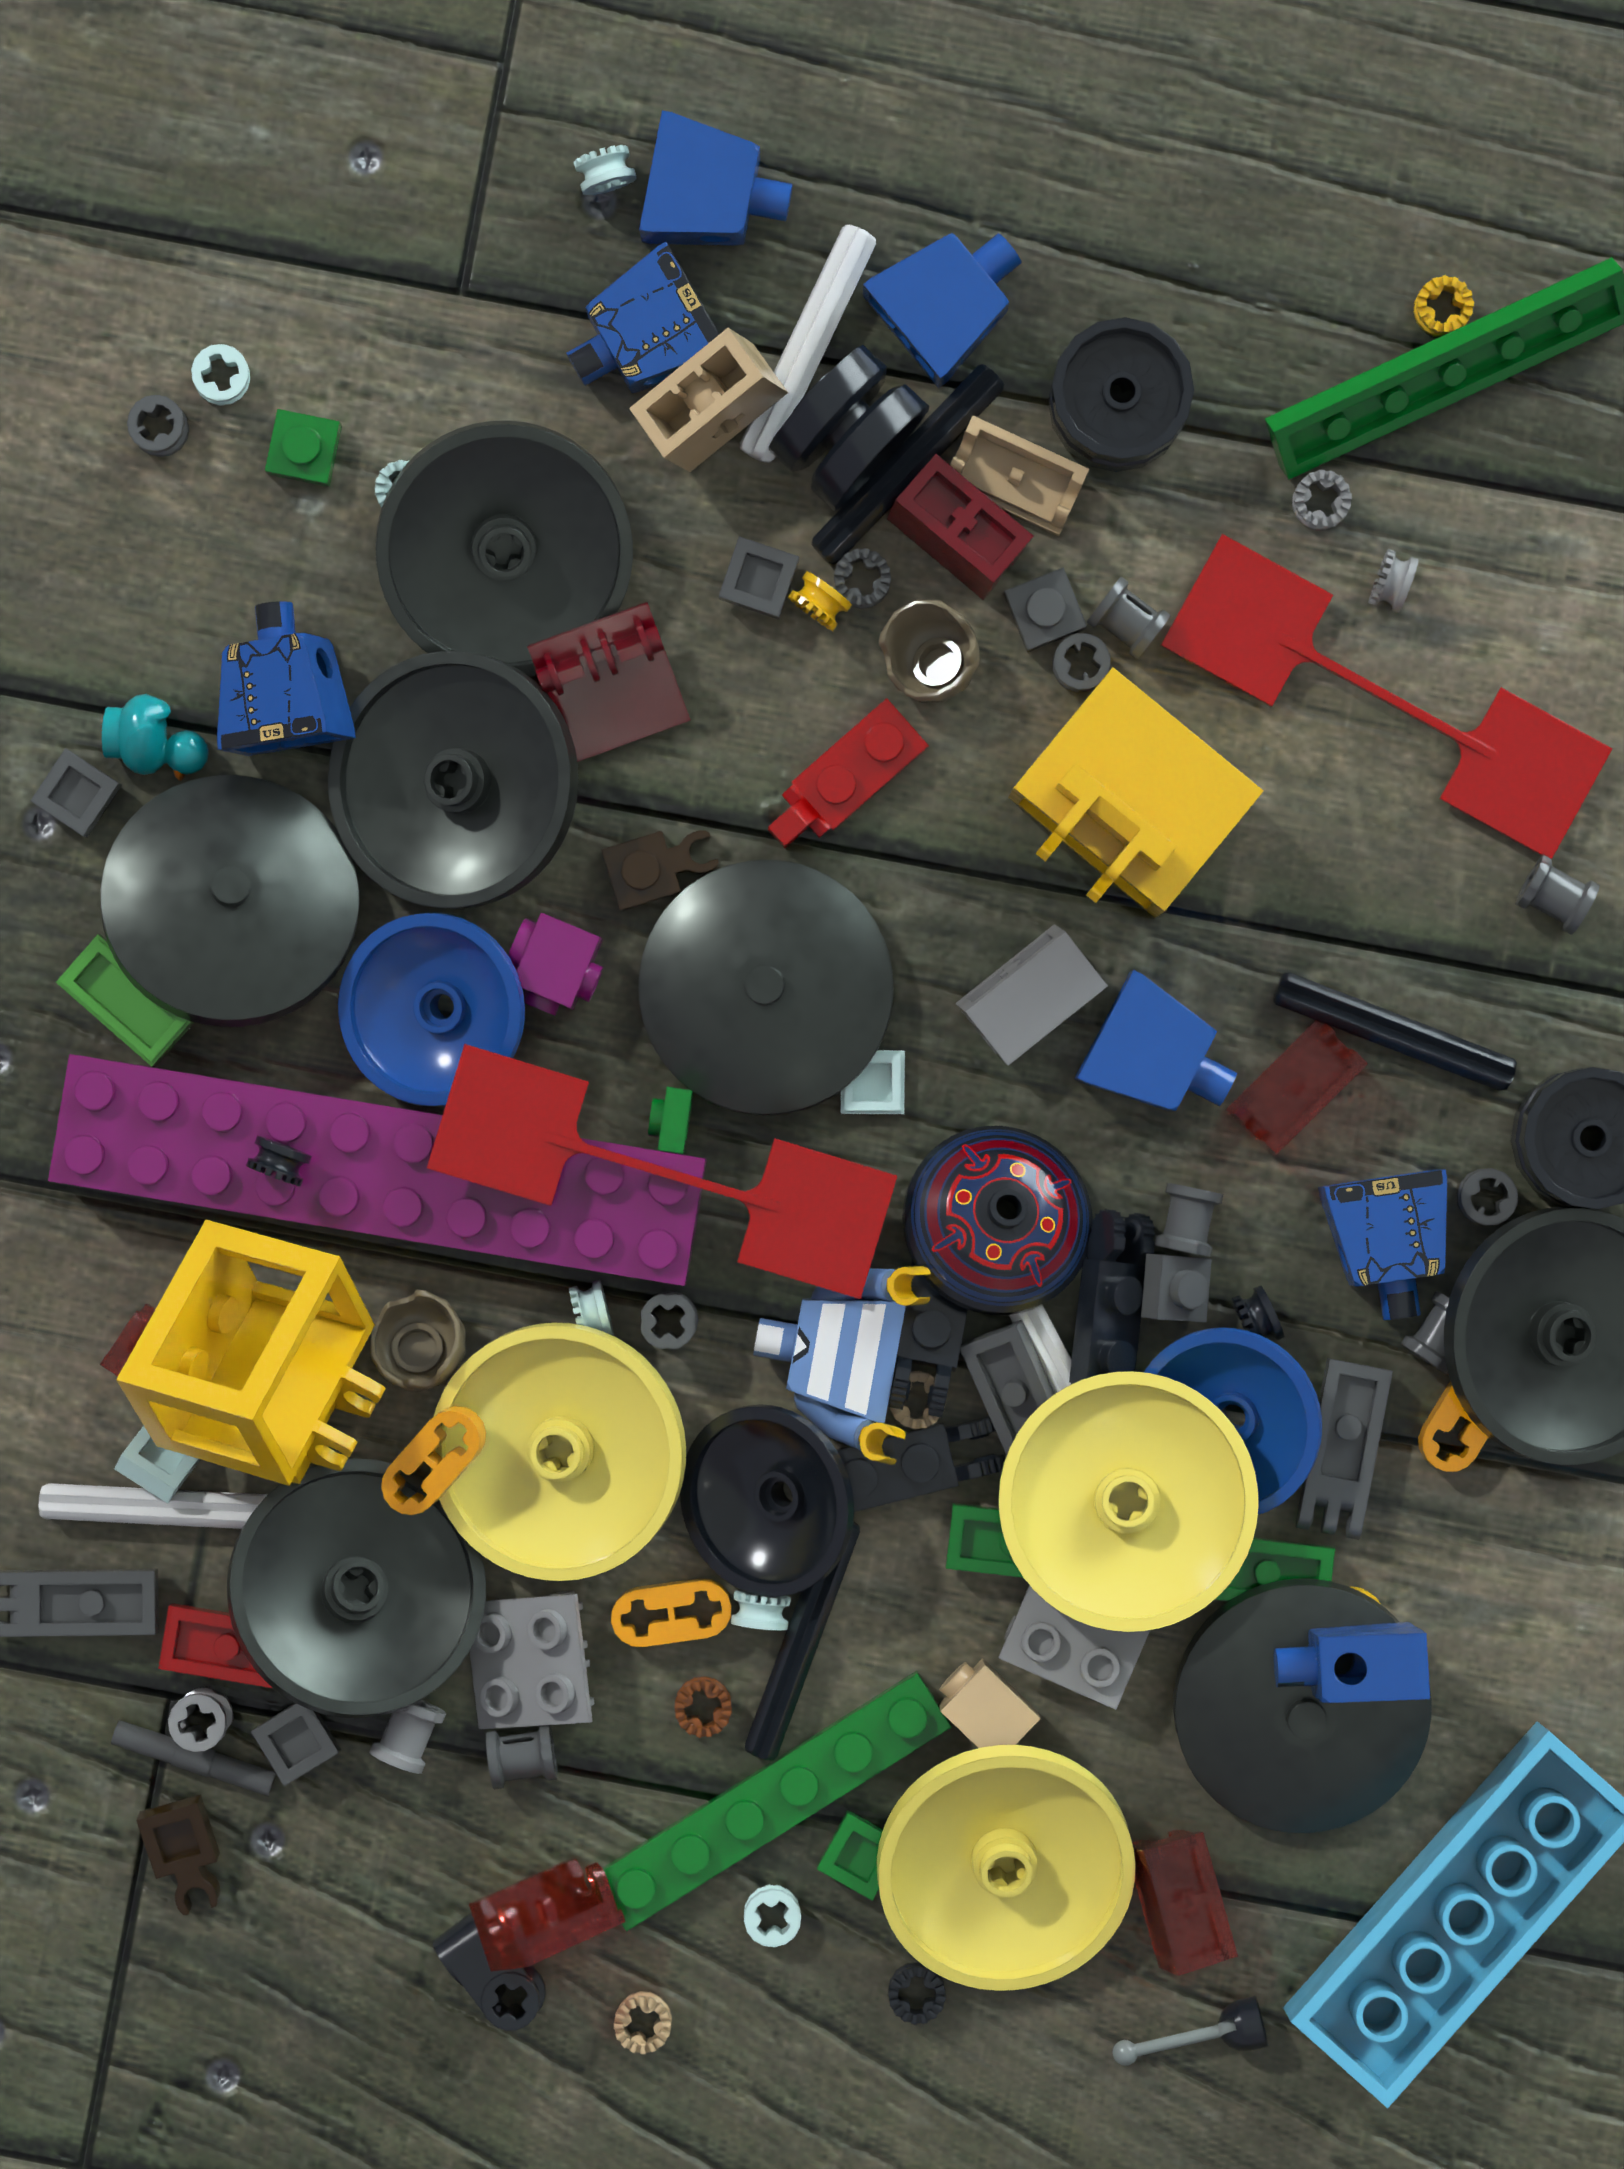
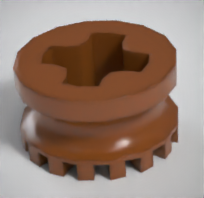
M707 1676L694 1677L685 1682L677 1692L674 1706L675 1716L680 1727L685 1729L689 1735H696L699 1738L704 1736L712 1737V1735L721 1732L729 1723L732 1713L731 1696L725 1685L717 1679ZM704 1689L705 1695L708 1698L718 1697L721 1701V1706L713 1709L714 1720L710 1723H703L699 1715L688 1716L685 1711L686 1707L693 1704V1693L695 1691Z

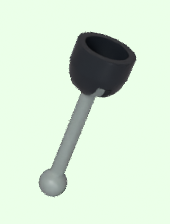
M1252 1996L1228 2004L1221 2012L1217 2025L1136 2044L1129 2040H1121L1114 2045L1112 2054L1118 2064L1128 2066L1133 2064L1138 2056L1216 2038H1222L1230 2048L1238 2051H1251L1268 2047V2041L1257 1997Z

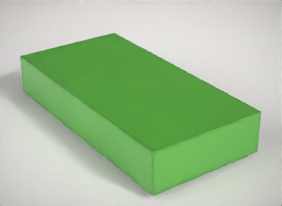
M97 934L56 981L61 988L151 1067H156L195 1023L160 1008L135 988L115 961L107 939L100 934Z

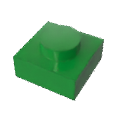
M277 409L265 472L267 475L330 487L342 424L336 420Z
M667 1087L665 1099L653 1098L648 1136L659 1137L658 1150L685 1154L693 1090Z
M847 1810L820 1858L817 1870L873 1901L879 1890L877 1854L883 1829Z

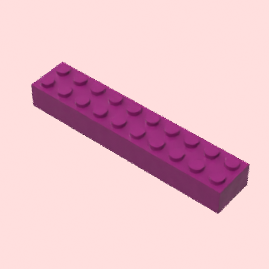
M69 1054L48 1178L50 1182L681 1286L687 1284L702 1194L701 1188L592 1155L579 1153L571 1156L565 1162L552 1205L550 1206L427 1169L442 1119L440 1114ZM257 1135L293 1147L312 1156L310 1163L303 1164L299 1169V1175L303 1178L300 1187L282 1181V1178L280 1180L275 1179V1171H273L271 1176H268L246 1166L248 1158H255L258 1155L259 1148L255 1144ZM581 1138L585 1143L698 1178L704 1179L707 1158Z

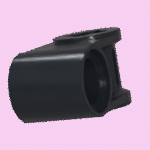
M482 1903L433 1941L434 1950L445 1968L466 1989L487 2020L495 2027L506 2031L519 2030L527 2026L542 2008L546 1997V1985L541 1974L518 1946L514 1935L504 1920L489 1904ZM506 1986L510 1990H515L520 1986L526 1990L528 1995L521 2003L522 2007L518 2003L507 2007L502 2002L501 1997L507 1990Z

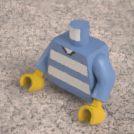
M924 1266L901 1267L897 1270L870 1268L861 1299L817 1286L811 1298L802 1299L798 1325L760 1318L753 1356L791 1362L786 1389L794 1392L796 1408L827 1437L861 1450L869 1460L889 1465L895 1464L897 1460L887 1457L883 1453L882 1444L885 1437L892 1435L905 1439L906 1434L901 1428L884 1423L905 1307L909 1305H924L930 1301V1297H917L914 1295L911 1288V1282L915 1275H930V1270Z

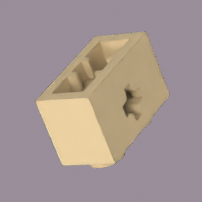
M727 328L629 409L661 455L670 462L691 472L788 392L755 345L735 331Z

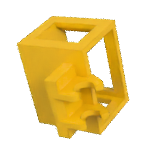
M1112 667L1014 786L1008 798L1052 833L1035 853L1046 862L1060 843L1063 842L1102 874L1086 894L1087 897L1097 903L1113 883L1156 918L1167 910L1264 790Z
M210 1220L204 1221L116 1379L157 1447L290 1486L292 1482L300 1484L311 1463L342 1471L348 1457L351 1456L358 1442L347 1434L328 1425V1420L334 1409L369 1418L376 1406L375 1403L380 1401L386 1389L382 1384L352 1369L375 1324L340 1256ZM248 1262L302 1276L303 1278L296 1291L257 1281ZM328 1293L332 1301L325 1300ZM356 1393H359V1394H361V1395H363V1396L369 1398V1399L372 1400L373 1402H371V1401H369V1400H366V1399L360 1397V1396L357 1395ZM329 1447L338 1450V1451L341 1452L342 1454L335 1452L334 1450L330 1449Z

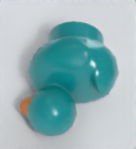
M148 694L136 695L123 708L107 707L105 709L102 723L103 755L105 758L122 759L125 766L134 773L142 775L154 774L167 763L173 769L175 777L182 781L185 775L194 774L204 767L208 760L209 750L204 738L196 732L189 730L179 731L167 740L166 717L171 713V708L164 700Z

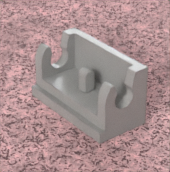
M1054 924L955 1004L993 1052L998 1054L1002 1061L1009 1066L1108 987V985L1066 931Z

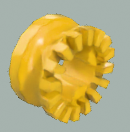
M1442 275V277L1432 278L1422 287L1414 301L1413 313L1416 323L1425 333L1433 337H1441L1465 326L1473 314L1474 301L1472 299V291L1467 288L1465 282L1459 281L1456 277ZM1442 291H1447L1453 294L1451 304L1460 308V315H1450L1444 323H1440V321L1434 320L1435 310L1427 306V299L1436 300Z
M806 571L802 577L804 587L800 591L792 590L788 598L798 608L802 609L805 614L812 610L813 613L810 617L833 631L838 625L835 621L836 615L841 611L848 612L852 604L825 581Z

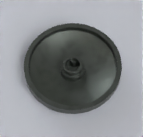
M504 420L475 423L451 431L428 444L406 464L394 480L383 503L376 532V565L384 598L400 627L426 653L462 651L484 655L508 663L528 676L537 674L527 646L617 613L627 592L632 571L633 539L631 526L621 496L608 473L591 454L573 440L551 429L527 422Z
M438 651L407 659L379 675L360 693L350 707L356 738L333 743L328 772V793L335 826L343 844L357 865L374 882L397 897L424 906L450 909L472 908L499 901L514 894L538 876L553 859L568 833L578 794L576 750L565 719L550 696L532 678L510 664L492 657L462 651Z
M239 775L202 777L184 782L157 795L142 806L122 828L108 854L102 875L101 916L108 946L120 969L135 988L160 1008L178 1017L200 1024L219 1027L258 1025L288 1015L304 1006L316 997L337 974L351 948L357 927L359 886L356 869L352 857L343 844L335 826L316 806L301 795L284 786L255 777Z
M753 860L717 869L699 878L674 898L661 914L647 940L639 971L638 991L642 1019L648 1037L660 1059L680 1082L705 1100L720 1107L752 1115H779L801 1111L832 1098L862 1073L879 1049L885 1036L893 1006L894 981L889 951L884 937L867 908L852 892L830 876L801 864L781 860Z
M1553 1207L1522 1215L1503 1225L1486 1238L1465 1263L1450 1295L1444 1324V1352L1449 1378L1457 1398L1470 1419L1483 1433L1507 1450L1527 1458L1559 1465L1593 1463L1624 1451V1219L1616 1215L1579 1207Z
M348 1459L342 1471L316 1465L308 1468L300 1484L292 1482L290 1486L278 1485L263 1499L246 1521L236 1540L230 1558L227 1576L228 1610L237 1641L245 1656L259 1675L280 1694L294 1703L325 1715L344 1718L376 1717L407 1708L422 1700L439 1688L462 1664L472 1648L483 1619L486 1601V1578L482 1555L458 1533L447 1517L439 1500L423 1513L415 1515L401 1514L392 1509L384 1499L381 1488L383 1475L391 1464L388 1462L373 1459ZM401 1471L400 1475L406 1481L401 1489L403 1494L410 1498L418 1492L426 1497L427 1494L421 1488L425 1478L417 1473L407 1475Z
M1287 1579L1263 1584L1243 1592L1217 1609L1199 1628L1186 1648L1179 1665L1173 1693V1714L1180 1747L1187 1765L1203 1789L1218 1804L1239 1818L1263 1828L1289 1833H1314L1343 1827L1364 1818L1388 1802L1409 1779L1425 1749L1432 1715L1431 1691L1430 1699L1322 1703L1312 1695L1311 1686L1277 1688L1274 1674V1649L1308 1647V1631L1310 1629L1400 1622L1385 1607L1364 1593L1343 1584L1319 1579ZM1343 1654L1337 1659L1334 1668L1336 1675L1345 1674L1350 1670L1353 1664L1352 1654Z

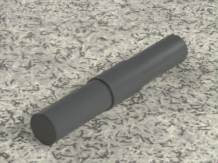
M122 1720L118 1721L111 1740L112 1745L267 1797L270 1795L277 1775L274 1771L218 1753L213 1749L200 1752L183 1749L170 1736Z

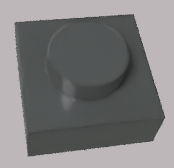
M739 536L718 596L719 600L779 620L799 563V556Z
M1064 567L1004 591V597L1027 652L1087 628Z
M65 748L30 801L80 835L88 838L122 785Z
M1146 1254L1141 1317L1160 1320L1207 1322L1212 1259Z
M297 1703L251 1731L283 1786H286L341 1751L319 1712L309 1710Z

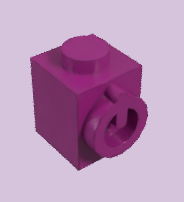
M540 913L537 923L525 918L508 954L517 971L522 989L525 990L523 993L524 1003L556 1016L560 1005L574 1010L579 998L590 1002L604 968L594 963L603 939L544 913Z

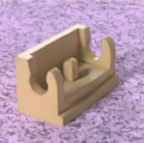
M972 416L956 456L953 457L950 466L1005 512L1057 536L1060 535L1089 471V468L976 416Z

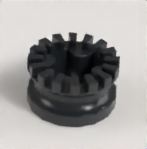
M257 1135L255 1144L259 1148L258 1155L255 1158H248L246 1166L268 1176H271L273 1171H275V1179L280 1180L282 1178V1181L300 1187L303 1178L299 1175V1169L303 1164H309L312 1156L293 1147Z
M1261 1285L1253 1288V1295L1248 1299H1243L1240 1295L1231 1298L1238 1318L1240 1320L1246 1318L1241 1323L1243 1328L1249 1326L1246 1331L1256 1333L1265 1338L1271 1336L1276 1340L1285 1337L1276 1312Z
M920 1962L907 1963L901 1966L890 1978L888 1987L890 2007L895 2015L900 2017L905 2023L910 2022L914 2025L928 2023L931 2019H935L944 2008L946 1994L942 1977L926 1968ZM914 1976L923 1977L925 1987L935 1989V1996L924 1998L923 2008L921 2009L910 2008L909 1999L904 1996H898L899 1988L909 1987L911 1978H914Z

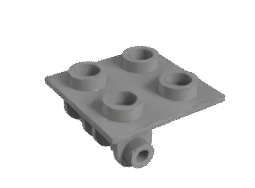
M1029 1585L1017 1615L1013 1616L1004 1636L1005 1643L998 1658L1116 1710L1150 1630L1122 1632L1089 1626L1055 1609Z
M575 1590L553 1592L549 1594L550 1596L485 1601L479 1632L470 1649L479 1729L593 1722L591 1706L595 1703L594 1697L589 1695L586 1670L587 1667H590V1661L585 1659L584 1648H587L588 1644L587 1640H583L579 1611L583 1609V1602H578V1594H575Z

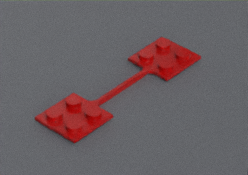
M1224 534L1220 536L1160 646L1271 707L1290 673L1297 665L1308 662L1322 667L1449 737L1458 745L1460 760L1439 798L1441 801L1542 856L1544 854L1551 859L1553 858L1613 748L1502 687L1497 692L1483 720L1476 729L1468 732L1456 729L1318 653L1312 642L1313 632L1330 603L1333 594Z
M464 1044L427 1169L551 1206L565 1162L575 1154L584 1153L741 1201L748 1210L749 1222L737 1259L738 1263L861 1299L897 1175L774 1138L762 1179L756 1187L742 1191L585 1143L579 1137L576 1125L589 1081Z

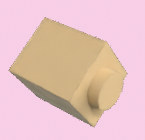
M983 1658L974 1668L970 1667L966 1662L961 1664L939 1689L946 1696L939 1703L940 1712L978 1748L995 1745H1016L1041 1719L1038 1711Z

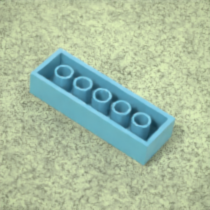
M1536 1722L1286 2003L1283 2009L1290 2022L1385 2107L1389 2108L1624 1843V1797L1539 1722Z

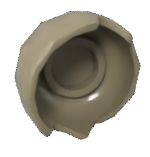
M914 600L893 612L880 633L879 646L884 655L888 678L898 690L903 691L906 696L921 703L945 702L962 692L969 686L979 665L980 649L974 630L965 617L940 600Z
M415 1290L414 1294L399 1300L390 1301L383 1307L379 1314V1319L375 1322V1326L370 1334V1358L386 1382L412 1392L429 1390L449 1380L464 1359L466 1330L455 1309L447 1300L426 1290Z

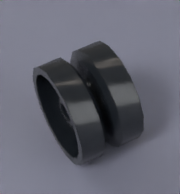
M1127 317L1099 321L1076 335L1058 359L1048 398L1052 428L1066 450L1088 466L1112 472L1143 468L1167 452L1188 419L1194 395L1190 362L1176 340L1153 323ZM1120 385L1122 393L1131 390L1134 396L1129 402L1119 403L1110 395L1111 386Z
M864 345L854 349L808 391L769 445V451L792 472L809 467L827 450L829 451L813 474L811 490L834 511L843 507L910 437L929 411V405L906 384L893 387L869 406L885 383L887 366Z
M1596 1067L1578 1068L1552 1074L1529 1090L1514 1116L1511 1145L1516 1166L1534 1191L1555 1204L1586 1209H1602L1624 1203V1073ZM1584 1128H1595L1597 1130L1598 1137L1590 1142L1592 1151L1585 1149L1581 1144L1580 1135Z

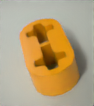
M1451 1381L1426 1419L1418 1436L1419 1450L1423 1458L1431 1466L1445 1472H1458L1468 1467L1476 1459L1488 1439V1436L1478 1428L1466 1411H1464L1454 1392ZM1459 1417L1464 1418L1467 1421L1458 1434V1440L1465 1445L1463 1452L1459 1456L1454 1453H1448L1443 1460L1439 1459L1436 1455L1440 1446L1432 1440L1434 1433L1438 1429L1449 1432L1453 1429Z
M454 1406L444 1409L427 1422L390 1464L383 1475L381 1486L383 1496L392 1509L407 1515L423 1513L445 1494L480 1454L485 1445L486 1430L478 1414L469 1408ZM458 1423L462 1424L467 1430L462 1438L463 1442L468 1446L467 1451L463 1447L458 1446L442 1458L435 1452L447 1436L446 1432L441 1428L442 1424L448 1428H452ZM426 1463L433 1469L421 1484V1488L427 1494L426 1497L418 1492L410 1498L405 1496L401 1489L406 1481L400 1475V1472L402 1471L410 1475Z
M698 1578L640 1586L625 1591L617 1599L612 1609L611 1624L614 1633L619 1639L634 1647H648L705 1639L718 1635L727 1626L731 1618L732 1601L729 1592L723 1585L712 1579ZM707 1591L710 1601H720L722 1611H716L712 1614L711 1624L700 1625L697 1615L676 1617L675 1607L691 1605L695 1601V1592ZM638 1599L644 1600V1606L647 1610L667 1608L668 1618L651 1621L648 1626V1633L637 1634L634 1624L623 1623L622 1614L631 1612L632 1601Z

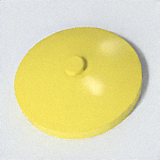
M543 1323L522 1327L506 1333L485 1345L461 1365L450 1379L437 1404L434 1416L446 1408L454 1406L466 1407L478 1414L486 1430L485 1445L480 1454L439 1501L453 1526L470 1546L496 1565L513 1573L540 1580L568 1581L588 1578L607 1572L633 1557L653 1539L665 1524L679 1497L686 1466V1441L681 1415L675 1399L663 1378L645 1357L630 1345L604 1331L572 1323ZM460 1423L452 1428L442 1424L441 1428L446 1432L447 1436L435 1452L444 1458L447 1453L458 1446L463 1447L467 1451L468 1446L462 1440L467 1432L466 1428Z
M1133 1371L1100 1374L1080 1380L1063 1388L1042 1403L1025 1421L1009 1448L1003 1464L998 1495L999 1517L1006 1546L1013 1562L1032 1589L1048 1604L1076 1621L1105 1630L1122 1632L1147 1631L1175 1624L1191 1617L1215 1600L1234 1579L1248 1555L1255 1534L1259 1507L1258 1486L1251 1457L1241 1436L1225 1414L1209 1399L1183 1383L1164 1376Z
M995 1745L966 1751L941 1762L923 1774L906 1790L891 1811L882 1831L877 1854V1879L883 1910L892 1931L904 1948L922 1965L932 1972L964 1986L994 1991L1019 1990L1047 1984L1064 1977L1088 1962L1107 1944L1120 1926L1129 1907L1135 1882V1856L1127 1822L1121 1808L1104 1784L1090 1771L1071 1759L1049 1750L1022 1745Z

